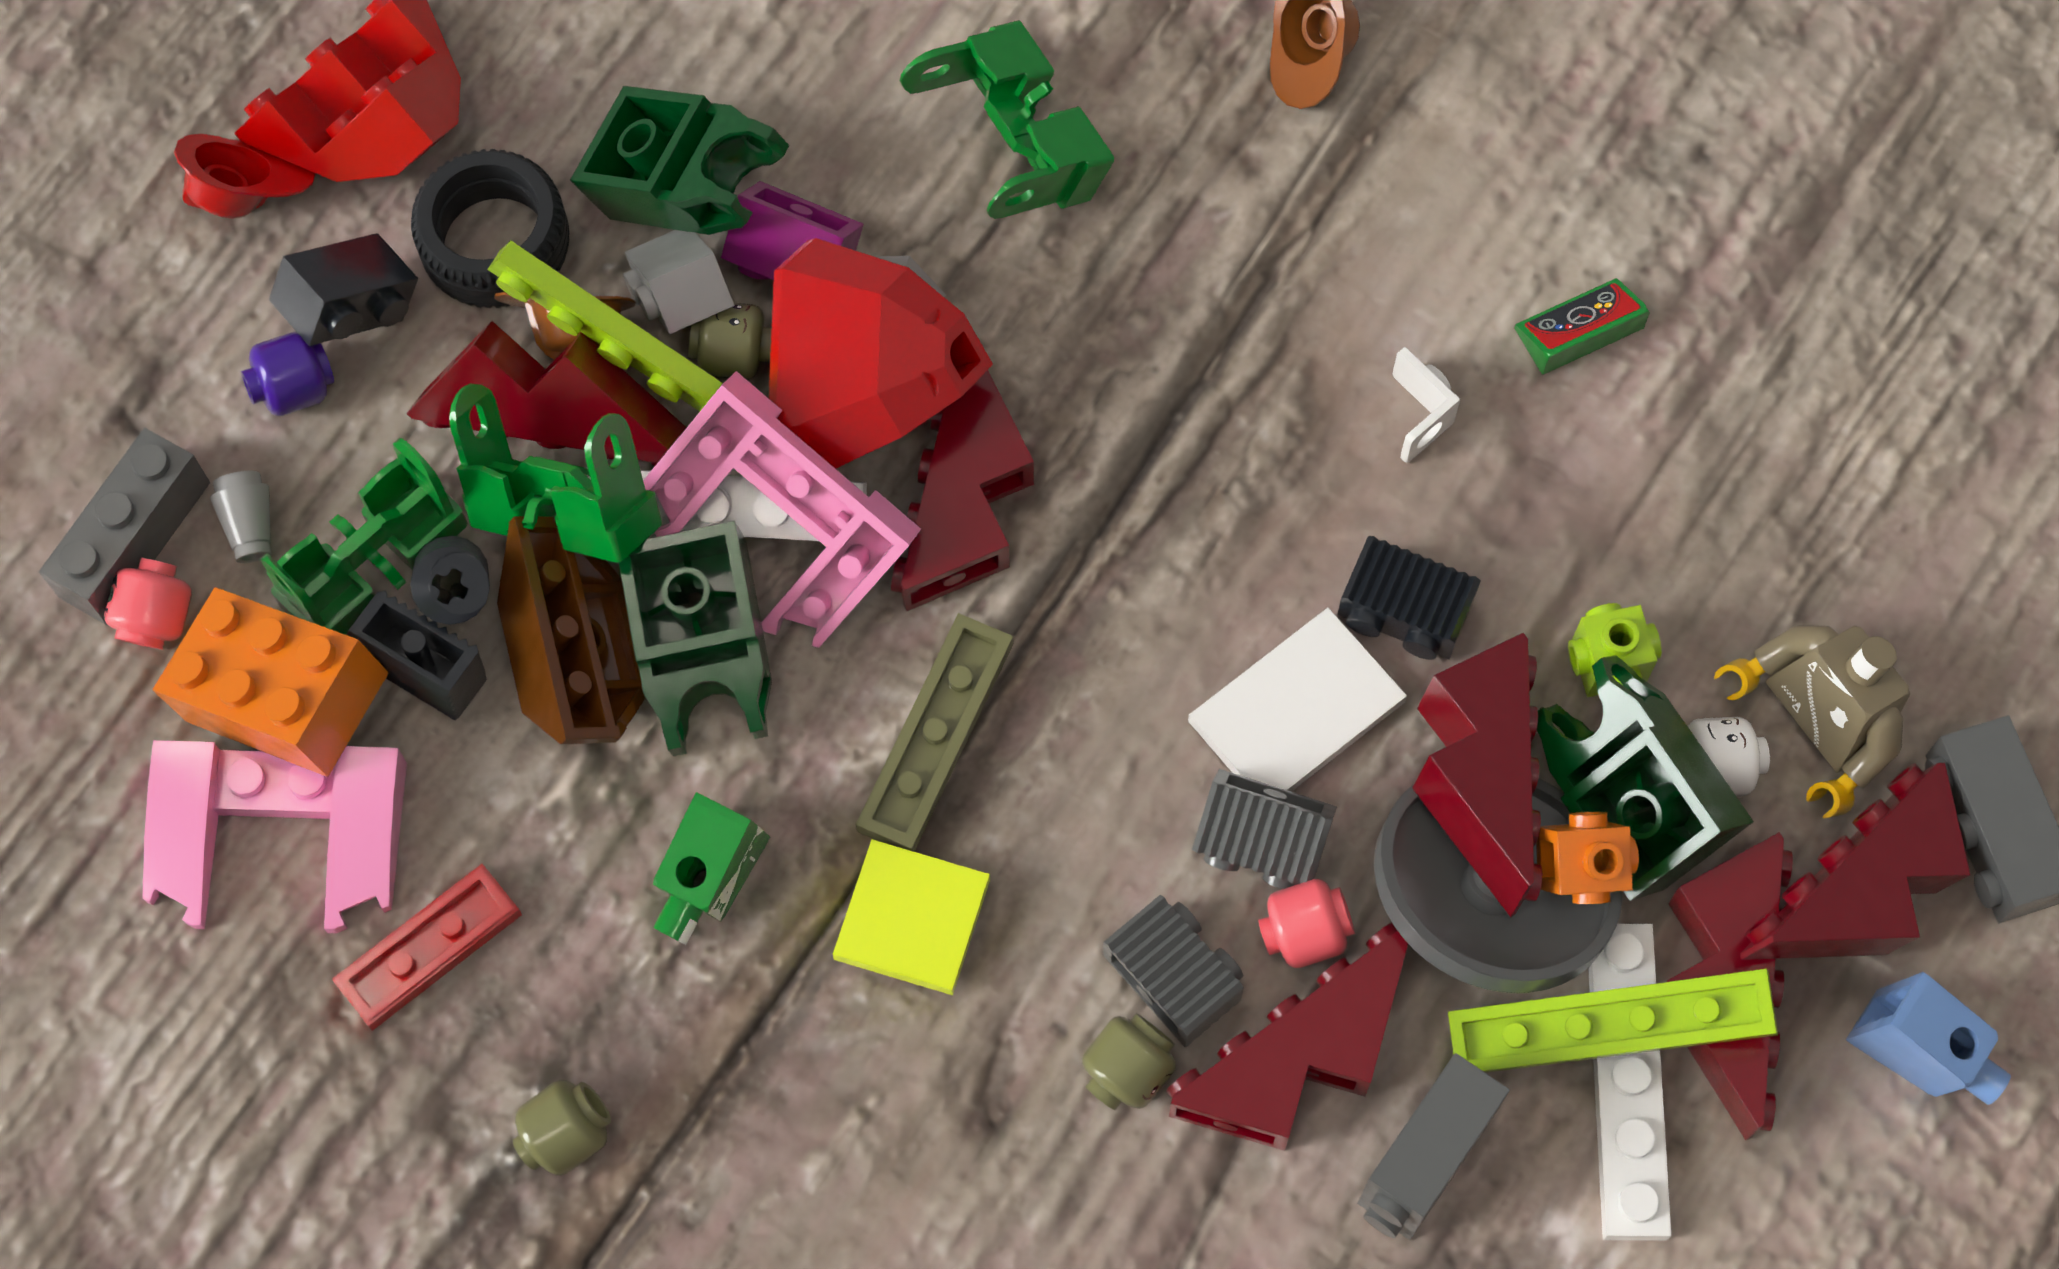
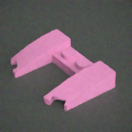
M736 371L721 385L643 480L646 490L655 491L670 522L659 527L654 533L656 537L681 532L726 477L735 469L826 546L761 622L763 631L774 635L780 630L783 618L817 628L812 646L819 648L907 549L921 528L878 491L875 490L869 497L782 424L777 417L783 410Z
M153 740L144 835L143 899L147 903L154 905L159 897V892L188 907L182 919L187 925L195 929H205L219 816L330 819L324 920L326 932L339 933L346 930L347 926L342 912L377 897L384 913L392 910L407 762L398 748L346 746L329 777H326L262 751L220 750L215 742Z

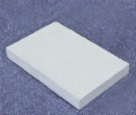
M1326 608L1190 713L1188 722L1232 773L1292 792L1403 705L1407 695L1329 608Z

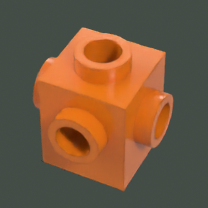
M1576 812L1569 814V824L1540 827L1536 843L1537 864H1540L1542 867L1540 890L1557 895H1572V903L1575 904L1611 902L1610 892L1633 890L1632 874L1637 871L1639 854L1636 841L1630 836L1629 826L1608 822L1606 812Z

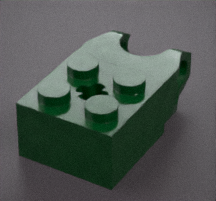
M623 86L570 181L610 220L711 235L735 228H742L747 224L753 212L740 204L737 195L734 194L736 186L752 170L761 166H770L784 157L790 145L774 128L755 119L747 118L732 105L711 103L704 95Z
M735 521L646 539L627 558L619 562L643 694L661 721L668 751L672 756L687 754L686 737L689 731L690 715L694 707L702 699L711 695L725 694L737 699L738 704L745 712L749 731L753 733L754 739L768 737L766 710L772 678L747 541ZM699 592L702 597L699 603L691 608L681 606L682 604H690L688 595Z
M1617 655L1603 657L1592 665L1597 693L1603 707V718L1600 728L1596 732L1591 731L1582 721L1572 717L1558 704L1547 708L1541 707L1538 710L1536 730L1542 741L1549 771L1565 793L1561 800L1569 812H1606L1608 822L1630 827V836L1635 839L1637 844L1639 863L1637 871L1632 874L1633 890L1623 892L1632 901L1665 890L1754 821L1667 696L1639 677ZM1614 676H1615L1623 685H1621L1619 682H1617V681L1615 680ZM1553 723L1562 730L1564 735L1553 725Z

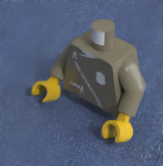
M1797 625L1754 651L1756 657L1752 660L1739 658L1720 667L1714 675V680L1730 671L1737 673L1742 680V687L1739 691L1727 697L1728 700H1737L1757 688L1762 674L1766 672L1771 676L1765 681L1768 687L1835 772L1838 773L1841 770L1845 772L1838 779L1815 783L1806 793V801L1813 802L1827 794V791L1831 792L1834 804L1823 815L1822 818L1825 819L1849 812L1855 800L1853 790L1857 786L1865 788L1900 753L1903 734V716L1900 712L1910 696L1909 686L1893 668V665L1896 663L1897 654L1895 648L1888 640L1878 636L1869 637L1861 627L1855 625L1840 634L1830 626Z

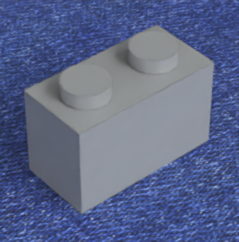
M673 230L624 252L631 270L623 273V277L632 298L636 300L637 306L641 305L648 321L657 318L669 334L735 306L714 253L694 232Z

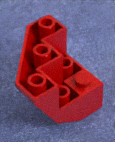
M372 1L365 9L371 18L354 34L339 44H336L330 37L316 47L305 58L311 68L295 83L277 95L268 88L244 108V111L250 118L234 134L241 142L335 182L400 174L439 142L459 122L461 77L428 1Z
M813 238L807 240L774 270L769 399L783 410L777 419L835 469L902 438L961 398L993 365L965 314L909 267Z

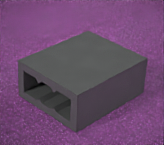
M1455 1053L1368 1179L1357 1203L1367 1210L1363 1215L1365 1220L1388 1237L1396 1238L1400 1233L1411 1240L1494 1118L1510 1089Z

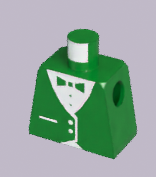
M696 792L654 877L653 885L670 896L653 928L686 945L703 913L722 921L767 845L770 836L752 820ZM706 870L704 882L694 888L693 884L696 876Z

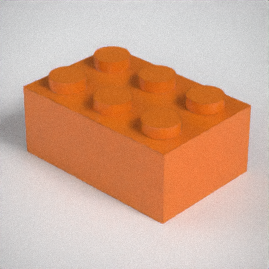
M214 587L152 690L190 724L329 777L389 672L356 638Z

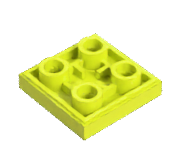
M871 839L833 952L834 960L953 995L990 882V874Z

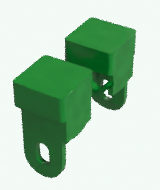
M1020 20L990 27L988 32L968 36L964 42L927 51L916 57L906 66L899 80L904 90L914 94L973 79L985 97L983 107L987 111V115L1013 152H1018L1027 157L1035 171L1010 178L999 189L986 209L987 214L994 219L1005 218L1057 203L1061 209L1091 201L1114 163V155L1079 106L1051 113L1044 120L1035 122L1033 119L1038 102L1053 90L1049 82L1054 75V69ZM943 65L938 70L923 74L930 68ZM1026 191L1025 193L1019 196L1010 198L1014 194Z
M470 383L462 387L455 395L449 415L450 428L461 465L456 469L463 489V502L472 528L507 536L509 522L514 516H524L522 521L523 527L533 529L537 523L538 516L553 517L556 514L555 522L564 550L618 563L627 558L662 526L663 523L655 492L645 489L631 431L626 419L620 414L608 413L594 425L584 446L587 469L582 466L537 456H529L524 461L512 459L496 399L492 391L481 384ZM474 405L477 408L481 423L480 431L476 436L474 435L469 417ZM609 435L615 453L611 466L608 464L604 447L606 438Z
M399 438L393 443V448L398 458L382 468L358 492L364 504L361 512L366 523L356 530L339 514L329 521L334 528L338 529L347 538L338 546L336 551L327 543L320 544L318 538L311 533L287 551L277 562L268 553L261 558V562L267 570L266 573L274 585L271 593L285 613L346 635L376 595L372 587L355 571L361 564L369 560L399 590L407 582L395 567L377 551L379 548L386 544L413 570L416 556L426 544L438 537L457 536L467 527L468 522L462 508L445 492L436 472L407 441Z

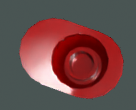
M202 133L186 135L177 141L174 150L178 164L185 170L182 191L183 202L188 206L203 209L219 217L242 218L261 207L268 197H289L303 193L313 185L315 177L314 172L247 145L240 140L227 139L220 136Z

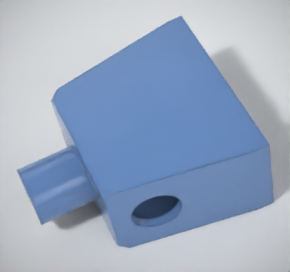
M1924 972L1877 989L1846 1038V1041L1927 1094L1935 1097L1966 1089L1981 1101L1990 1105L2003 1093L2011 1078L2007 1071L1988 1058L1998 1041L1997 1031Z

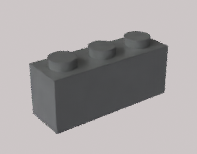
M143 428L39 570L40 575L60 599L108 625L104 620V613L116 572L122 568L138 569L141 558L155 560L210 484L195 456L149 429Z
M2007 715L1940 736L1925 755L1927 759L1925 770L1936 763L1945 762L1964 848L1976 871L1974 874V886L1981 903L1986 908H1992L1998 924L2058 905L2059 826L2010 716Z

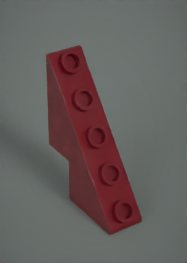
M493 321L423 390L406 413L411 419L423 421L429 427L449 428L450 409L455 395L462 387L470 383L481 384L490 389L496 399L506 438L514 437L536 441L538 445L549 449L569 447L584 450L587 438L594 425L608 413H615L625 418L629 425L638 460L650 462L653 466H656L687 428L622 368L603 358L597 352L598 346L583 333H580L544 368ZM474 405L470 411V422L473 430L480 431L481 423L477 408ZM609 435L604 445L607 459H614V448Z
M988 370L961 398L944 408L931 419V430L938 431L934 450L924 448L920 460L918 483L925 484L921 503L911 502L907 517L920 527L921 530L911 542L907 558L900 556L896 560L891 581V591L902 593L903 605L906 611L1010 567L1009 544L989 504L1034 485V461Z
M1524 633L1433 676L1417 710L1446 747L1429 755L1412 787L1510 917L1517 913L1524 900H1537L1542 884V867L1540 864L1534 863L1533 847L1537 843L1541 827L1539 810L1532 809V794L1536 789L1539 778V760L1536 757H1531V742L1537 729L1538 709L1536 706L1530 705L1529 693L1535 681L1537 661L1535 656L1529 655L1528 638Z
M1945 762L1936 763L1924 771L1916 763H1913L1900 772L1887 785V788L1892 793L1890 798L1885 803L1882 799H1878L1853 820L1852 823L1858 831L1850 839L1847 835L1842 836L1817 858L1823 866L1815 876L1808 872L1794 882L1781 896L1787 902V905L1779 913L1771 910L1747 930L1745 935L1751 942L1740 953L1741 960L1887 955L1920 938L1911 894H1936L1970 876Z
M1780 832L1681 885L1677 889L1668 905L1693 942L1703 961L1668 979L1666 982L1767 969L1769 971L1774 1007H1780L1784 992V971L1775 969L1776 959L1741 960L1740 953L1751 942L1745 935L1747 930L1771 910H1775L1777 913L1782 910L1779 909L1781 887L1787 888L1789 885L1793 854L1792 851L1783 850L1784 838ZM1779 1031L1778 1035L1687 1047L1745 1140L1752 1138L1758 1130H1772L1776 1111L1775 1093L1766 1092L1768 1069H1775L1779 1058Z
M1391 922L1384 926L1366 942L1365 945L1370 951L1350 964L1346 958H1342L1326 969L1316 980L1321 987L1301 1001L1297 994H1294L1277 1005L1267 1015V1019L1271 1024L1253 1037L1247 1031H1243L1228 1041L1217 1052L1221 1060L1206 1072L1201 1074L1197 1068H1193L1174 1081L1166 1090L1172 1098L1169 1117L1285 1151L1305 1080L1365 1097L1372 1081L1408 943L1400 935L1393 923Z

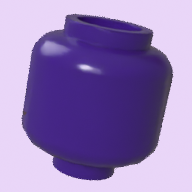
M296 331L254 345L249 352L251 368L241 371V376L252 404L264 402L267 409L277 417L320 404L327 396V385L334 383L333 372L322 344L309 346Z

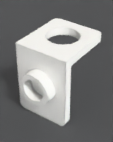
M1404 347L1397 353L1392 373L1393 377L1431 413L1405 437L1400 458L1407 464L1454 423L1460 398L1451 391L1449 381L1439 369L1430 364L1425 366Z

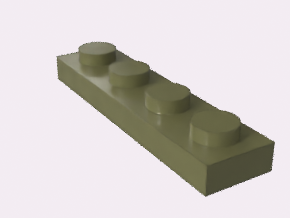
M960 613L957 614L857 820V832L877 841L915 852L1014 644L1012 635Z

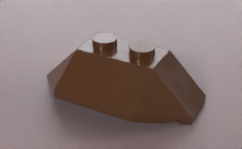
M514 516L509 522L497 605L521 711L559 744L616 743L622 737L628 724L646 698L643 694L639 666L635 659L622 578L606 560L564 550L555 517L538 516L535 527L528 529L522 525L524 516Z

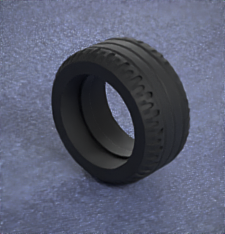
M481 149L479 152L474 150L471 151V154L463 153L460 157H453L452 161H446L443 166H439L437 171L432 172L430 177L424 181V186L420 187L413 204L411 215L412 237L426 273L444 293L470 306L475 304L480 308H491L492 306L496 308H501V306L508 307L510 306L509 304L494 299L496 293L504 292L496 284L499 277L487 270L495 258L484 260L471 259L456 254L445 246L446 235L453 221L465 209L485 200L509 199L520 202L531 208L538 215L532 233L520 247L554 270L560 271L569 247L570 231L568 219L557 186L538 164L529 158H524L523 155H517L511 151L506 153L505 150L501 149L499 151L495 149H490V151Z

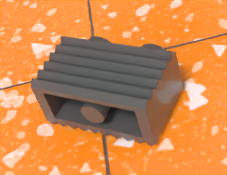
M1219 769L1213 779L1192 850L1196 853H1204V861L1215 868L1225 871H1238L1240 866L1245 869L1264 873L1262 878L1266 883L1280 889H1285L1315 878L1337 806Z
M1159 895L1103 942V956L1181 1044L1187 1047L1194 1039L1198 1038L1213 1023L1217 1022L1240 1002L1244 987L1239 980L1244 975L1238 964L1225 950L1218 948L1215 952H1212L1207 944L1201 940L1198 933L1202 931V928L1187 907L1180 902L1171 906L1165 897Z

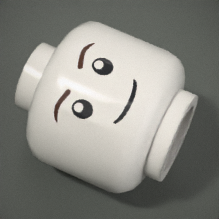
M1741 717L1704 718L1693 720L1688 725L1736 797H1743L1751 793L1756 787L1759 774H1766L1768 772L1770 754L1767 740L1765 737H1757L1751 723Z

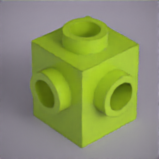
M1608 603L1589 610L1584 617H1581L1572 640L1568 642V654L1572 669L1576 676L1581 675L1587 698L1598 695L1592 665L1599 659L1617 655L1639 677L1647 682L1658 661L1657 659L1661 658L1662 655L1658 630L1654 623L1646 624L1641 605L1621 608V605L1618 603ZM1614 676L1615 680H1616L1617 682H1619L1621 685H1623V684Z

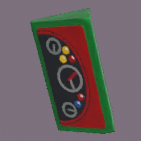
M1615 278L1515 324L1514 329L1539 371L1544 375L1644 329L1650 312L1644 302L1620 280Z

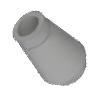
M257 471L234 472L213 481L215 493L210 496V500L231 549L234 551L236 562L251 563L260 561L267 553L271 556L269 485L262 483L261 475Z

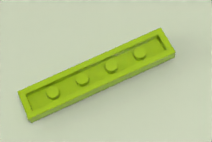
M511 240L498 252L487 269L499 277L496 284L504 292L522 302H527L531 298L550 311L547 318L559 329L573 336H577L579 332L583 333L600 345L597 352L603 358L622 369H628L631 365L650 378L647 385L651 390L671 402L676 403L680 398L700 412L723 384Z
M1767 969L1448 1011L1453 1055L1457 1053L1485 1073L1778 1035L1769 971Z

